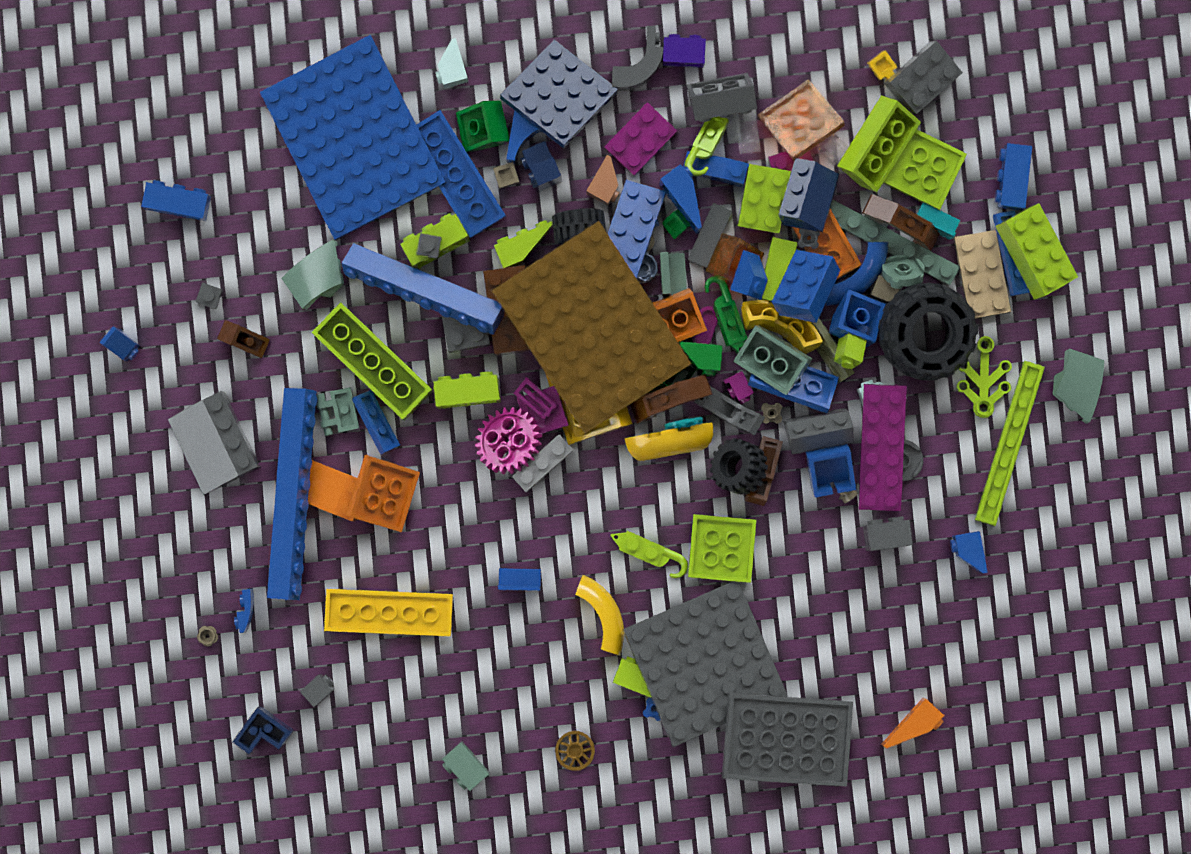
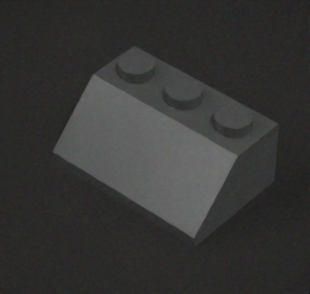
M748 73L686 84L695 121L706 122L718 116L720 118H727L734 113L747 114L757 109L754 85Z
M846 408L830 410L828 413L820 412L783 419L792 454L854 443L853 425L849 411Z

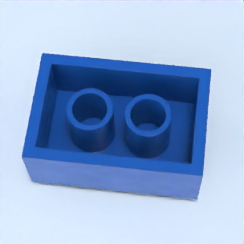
M800 250L795 251L772 300V304L780 316L817 323L840 272L834 257Z

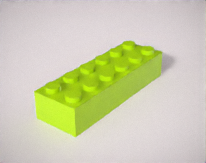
M341 302L311 332L404 421L433 392L418 375Z

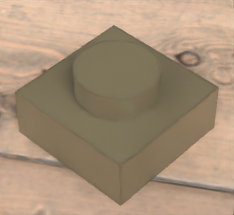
M513 162L493 168L499 189L519 183Z

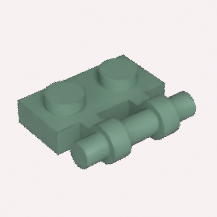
M351 387L330 391L331 400L326 401L324 393L316 395L318 402L316 407L320 411L322 420L320 426L323 428L325 436L333 434L331 426L337 425L339 433L360 429L356 408L352 401ZM329 407L334 409V419L329 418Z

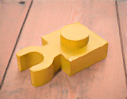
M883 50L867 63L879 80L885 77V81H887L895 74L893 70L897 68L886 50Z

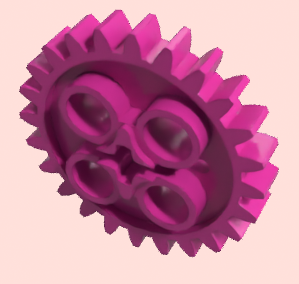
M512 407L509 412L507 408H503L502 414L496 410V416L488 415L490 421H483L485 427L478 428L482 434L475 437L480 441L475 444V447L480 449L476 453L481 457L480 461L495 473H498L500 470L505 475L508 470L509 473L513 474L514 468L521 472V465L528 467L527 461L535 460L532 454H539V451L535 448L542 445L537 440L542 437L537 432L541 428L536 424L537 421L522 409L517 411ZM514 424L512 429L508 430L509 426ZM495 437H498L497 440L494 443H492L493 439ZM525 439L524 443L519 445L520 441ZM506 452H509L508 455L505 458H503V455Z

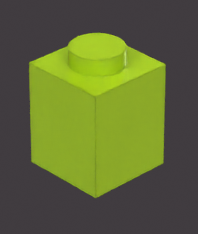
M847 333L838 340L834 362L841 364L846 369L855 368L863 361L867 340Z

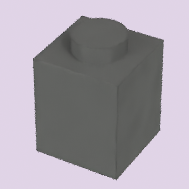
M318 674L300 692L315 707L335 689L332 686L334 682L327 674L324 676Z

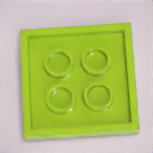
M916 130L883 184L940 210L967 153L922 131Z
M693 514L688 577L751 583L756 520Z

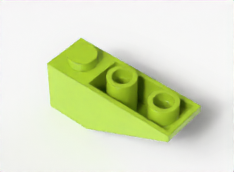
M547 220L535 224L536 228L528 231L525 228L516 232L517 236L509 239L506 236L497 240L494 248L502 267H515L524 263L553 228L552 221L548 223Z

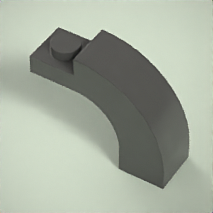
M647 26L646 53L640 62L627 67L613 66L612 87L618 88V91L636 89L647 83L657 72L662 61L663 47H655V45H659L660 32H656V26Z
M711 387L713 395L694 402L730 425L754 436L765 418L761 414L731 400L713 387Z

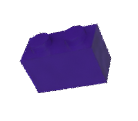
M669 34L668 37H664L662 66L704 68L706 39H701L700 35H689V38H680L681 35Z

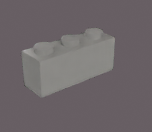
M558 435L539 454L534 456V461H528V467L524 465L521 468V472L517 471L512 477L527 493L572 453L573 449Z

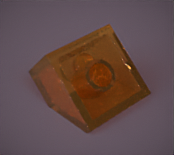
M722 233L706 272L732 284L743 250L759 255L761 260L764 252L738 237Z

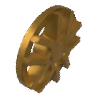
M569 731L563 734L557 741L555 754L558 762L564 768L577 771L586 768L592 762L595 747L592 739L587 734L581 731ZM571 734H577V742H572ZM579 735L584 736L586 740L579 743ZM566 736L569 738V744L562 742ZM589 742L591 747L583 749L582 745ZM559 745L567 746V750H559ZM591 750L590 758L584 752ZM559 753H564L567 755L563 760H561ZM581 756L587 760L584 765L579 759ZM568 757L572 759L570 765L564 763ZM575 760L580 764L579 767H572Z

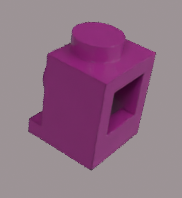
M743 371L723 380L724 386L726 384L730 386L727 390L732 400L736 398L740 405L751 400L750 395L754 392L748 385Z

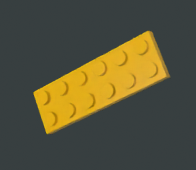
M326 589L324 631L451 636L453 594Z

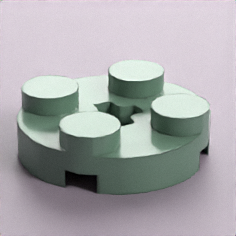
M895 255L886 259V263L882 265V276L890 283L892 288L900 289L903 286L922 283L925 267L917 258L912 260L908 259V255Z

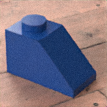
M743 250L730 290L761 300L768 281L759 255Z
M114 326L100 341L103 346L126 362L129 359L133 360L139 353L138 348L140 345Z
M980 531L953 535V540H950L952 553H955L956 557L979 573H988Z

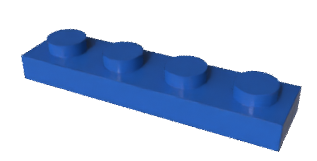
M1015 210L994 214L995 226L1016 215ZM996 229L1010 297L1030 293Z

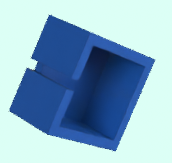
M848 444L805 452L811 489L815 498L832 495L831 482H834L837 493L856 490L851 451Z

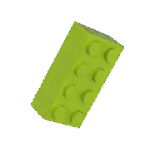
M881 95L837 167L861 187L877 193L921 122L897 100Z
M1040 203L1021 211L995 226L1034 300L1044 297L1078 278Z

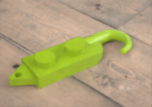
M718 116L704 122L685 160V167H688L693 176H702L708 171V167L697 171L693 169L692 165L696 158L707 159L712 157L729 124V119Z
M630 531L611 534L620 551L654 566L662 567L669 559L680 563V572L676 574L670 573L669 576L671 578H680L687 572L688 562L681 554Z

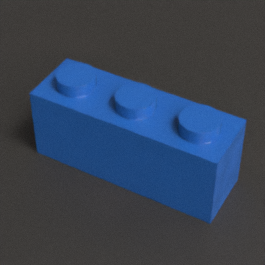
M1007 143L1004 149L1001 148L999 161H1002V169H999L997 174V182H1000V187L995 193V202H998L997 208L1023 211L1026 208L1032 146Z
M153 180V183L146 182L141 207L149 211L206 221L211 196L206 194V190L194 188L193 191L185 190L186 187L173 184V187L165 186V182Z

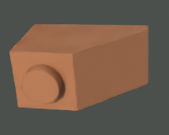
M606 156L586 191L587 195L607 206L610 202L615 203L620 194L617 191L619 185L610 156Z

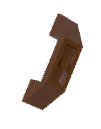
M874 194L870 195L862 212L879 223H887L914 239L913 243L929 251H932L939 236V232L933 223L898 203Z
M701 375L642 396L630 405L636 422L639 424L657 417L659 413L687 402H695L713 395L707 376Z

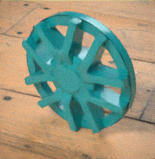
M703 417L664 424L665 430L680 429L702 424Z

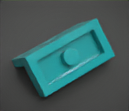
M922 202L917 215L933 223L939 235L949 240L954 238L960 220Z

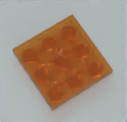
M809 79L758 114L760 121L793 161L845 126L841 117Z

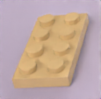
M996 230L954 237L964 297L970 307L973 308L976 315L975 319L1010 313L1011 308Z

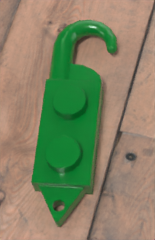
M712 276L705 282V292L709 293L711 283L719 285L722 296L714 301L713 309L726 347L730 346L738 354L739 349L741 350L745 340H747V336L728 284L723 278Z

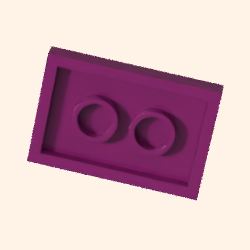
M647 102L604 148L635 176L677 133V130Z

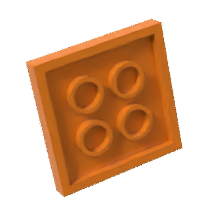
M365 455L346 516L402 532L420 472Z

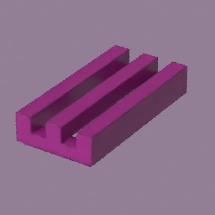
M528 377L513 393L544 421L559 406L558 403ZM528 384L539 395H541L548 403L551 404V407H548L542 400H540L533 392H531L526 387V385ZM523 390L546 410V413L541 412L520 392Z

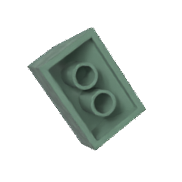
M756 325L734 359L735 363L785 395L790 392L802 377L812 361L811 357L761 325Z

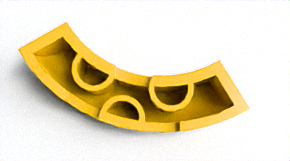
M751 300L742 303L741 312L745 330L761 325L767 330L781 335L792 346L805 354L815 350L823 342L820 334L811 322L780 316L769 300Z
M710 422L686 428H674L625 438V443L631 456L638 461L701 451L707 448L712 441L713 424Z
M582 575L575 595L590 603L600 617L603 627L601 649L621 655L624 642V632L622 629H624L620 610L615 600L603 586L595 580Z

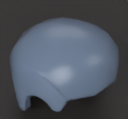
M647 253L637 278L639 283H647L653 280L658 271L657 262Z

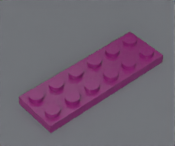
M864 384L859 510L901 511L906 385Z

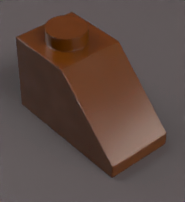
M227 320L224 321L217 337L218 340L259 358L263 357L270 339Z

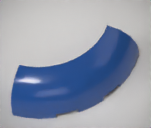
M867 242V251L862 265L851 277L834 284L826 301V306L838 305L848 289L863 294L873 285L878 275L882 272V265L886 262L889 242Z

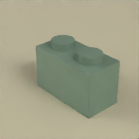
M463 741L442 758L444 761L443 767L450 774L453 772L458 777L456 781L464 790L468 788L471 791L490 773Z

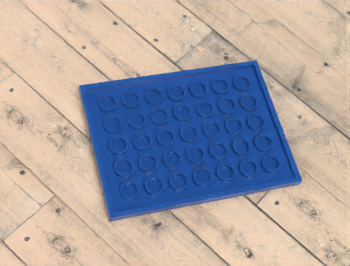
M371 35L260 91L334 240H338L446 184Z

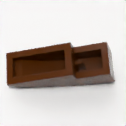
M762 436L759 449H762L764 451L763 456L767 457V462H765L768 465V470H765L767 475L766 478L762 479V485H757L756 491H750V494L745 496L744 501L765 506L783 441Z

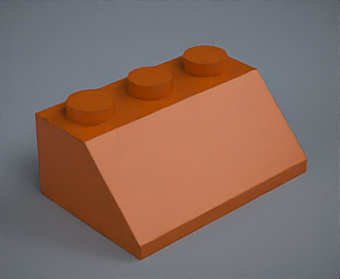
M690 288L653 302V305L677 342L707 331L694 294Z

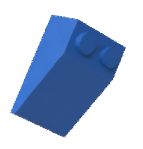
M680 164L660 179L659 186L663 191H666L668 198L691 224L690 227L697 235L700 233L702 225L692 179L693 174L688 167L683 168Z

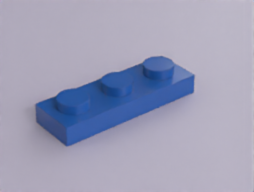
M372 390L352 398L380 455L400 446Z

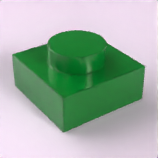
M679 209L673 211L662 222L673 239L678 238L691 226Z

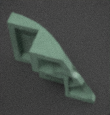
M331 240L311 252L282 277V280L302 309L307 310L320 296L331 298L344 284L343 275L340 270V259L337 258L336 246L338 245L336 240Z
M1068 349L1065 351L1064 370L1054 375L1053 395L1059 401H1062L1070 411L1077 412L1083 418L1082 421L1088 424L1091 421L1099 398L1105 360Z

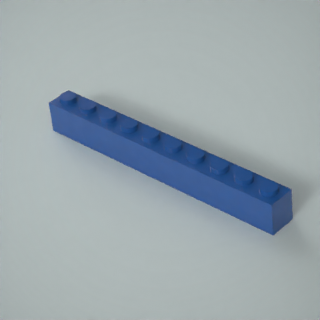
M284 388L267 598L300 600L302 592L301 578L304 570L303 554L305 551V531L307 529L306 516L309 507L308 492L310 488V469L312 467L311 454L314 445L313 430L316 422L315 406L317 404V391Z

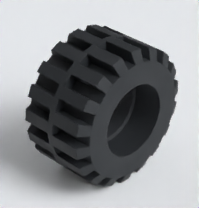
M582 208L556 213L552 216L554 242L562 245L598 221H600L606 231L604 211L597 208Z
M732 438L731 441L726 440L724 445L720 444L717 447L718 451H714V458L710 461V464H712L710 473H713L711 476L712 480L716 481L715 484L718 487L739 495L750 494V491H756L757 485H762V479L766 478L767 475L765 470H768V465L765 464L767 457L763 456L764 451L759 449V446L741 439ZM742 458V468L739 471V473L735 475L736 465L738 461Z

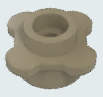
M764 403L761 406L763 416L765 417L763 423L775 422L778 424L782 421L780 416L782 405L780 403H775L774 405Z

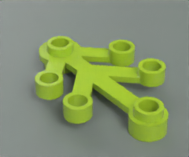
M984 336L976 343L977 350L980 352V376L970 366L969 361L966 363V369H958L960 372H964L980 388L979 396L969 388L968 381L960 380L956 384L957 391L964 393L974 403L973 411L980 418L991 416L994 412V403L1001 396L1011 391V384L1008 381H1003L999 383L998 389L988 397V388L1004 373L1009 372L1012 364L1008 360L1001 361L998 368L989 376V352L994 348V341L992 338ZM983 341L988 343L987 349L981 347ZM1003 363L1008 364V370L1002 369ZM961 382L966 384L965 390L959 388ZM1002 384H1006L1008 386L1007 391H1003L1001 389ZM981 404H985L987 406V410L985 412H982L980 410Z

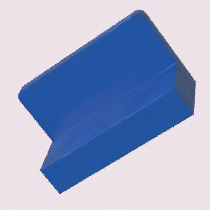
M499 568L498 590H541V569Z

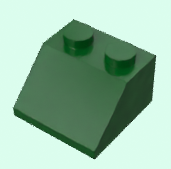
M482 101L456 112L462 145L467 153L496 147L509 142L501 101Z
M690 342L679 343L697 372H702V375L707 377H714L715 374L720 372L722 345Z

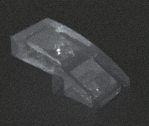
M752 110V112L747 114L734 113L739 153L761 151L756 111Z

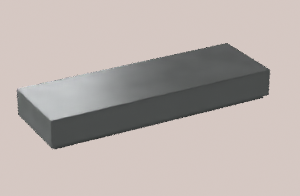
M713 203L688 261L707 269L731 216V210Z

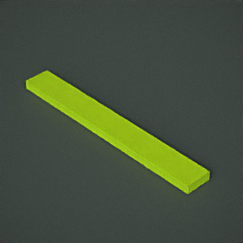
M1023 361L975 516L976 521L996 526L1043 375L1044 366Z

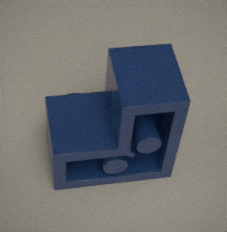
M545 141L522 151L523 157L520 160L524 169L529 168L531 172L528 175L533 188L537 187L539 192L562 182V175Z
M259 706L232 742L248 754L253 753L263 738L277 749H281L294 730Z

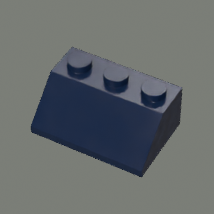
M795 158L779 211L782 224L823 232L839 174L815 161Z

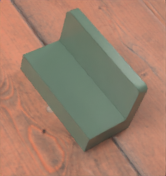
M660 252L662 296H670L686 290L685 254Z

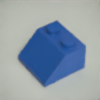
M848 289L833 314L828 333L839 338L847 333H851L867 340L866 347L876 342L879 320L883 316V309L886 304Z

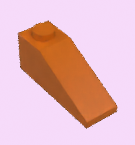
M922 697L881 745L887 749L930 732L932 729L936 730L943 723L942 718L945 715L926 698Z

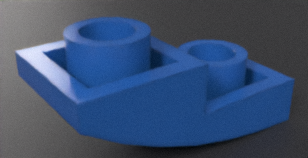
M253 589L242 590V595L239 596L240 605L245 608V611L237 612V617H234L235 628L239 629V633L247 632L252 619L254 607Z

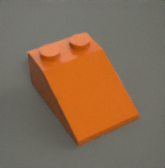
M312 460L308 503L355 522L356 518L346 516L357 478Z

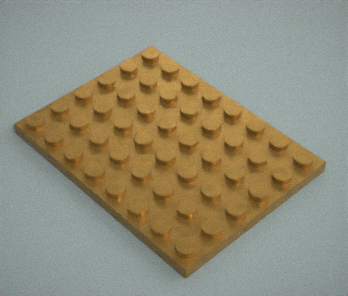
M600 221L492 290L584 433H587L691 364Z

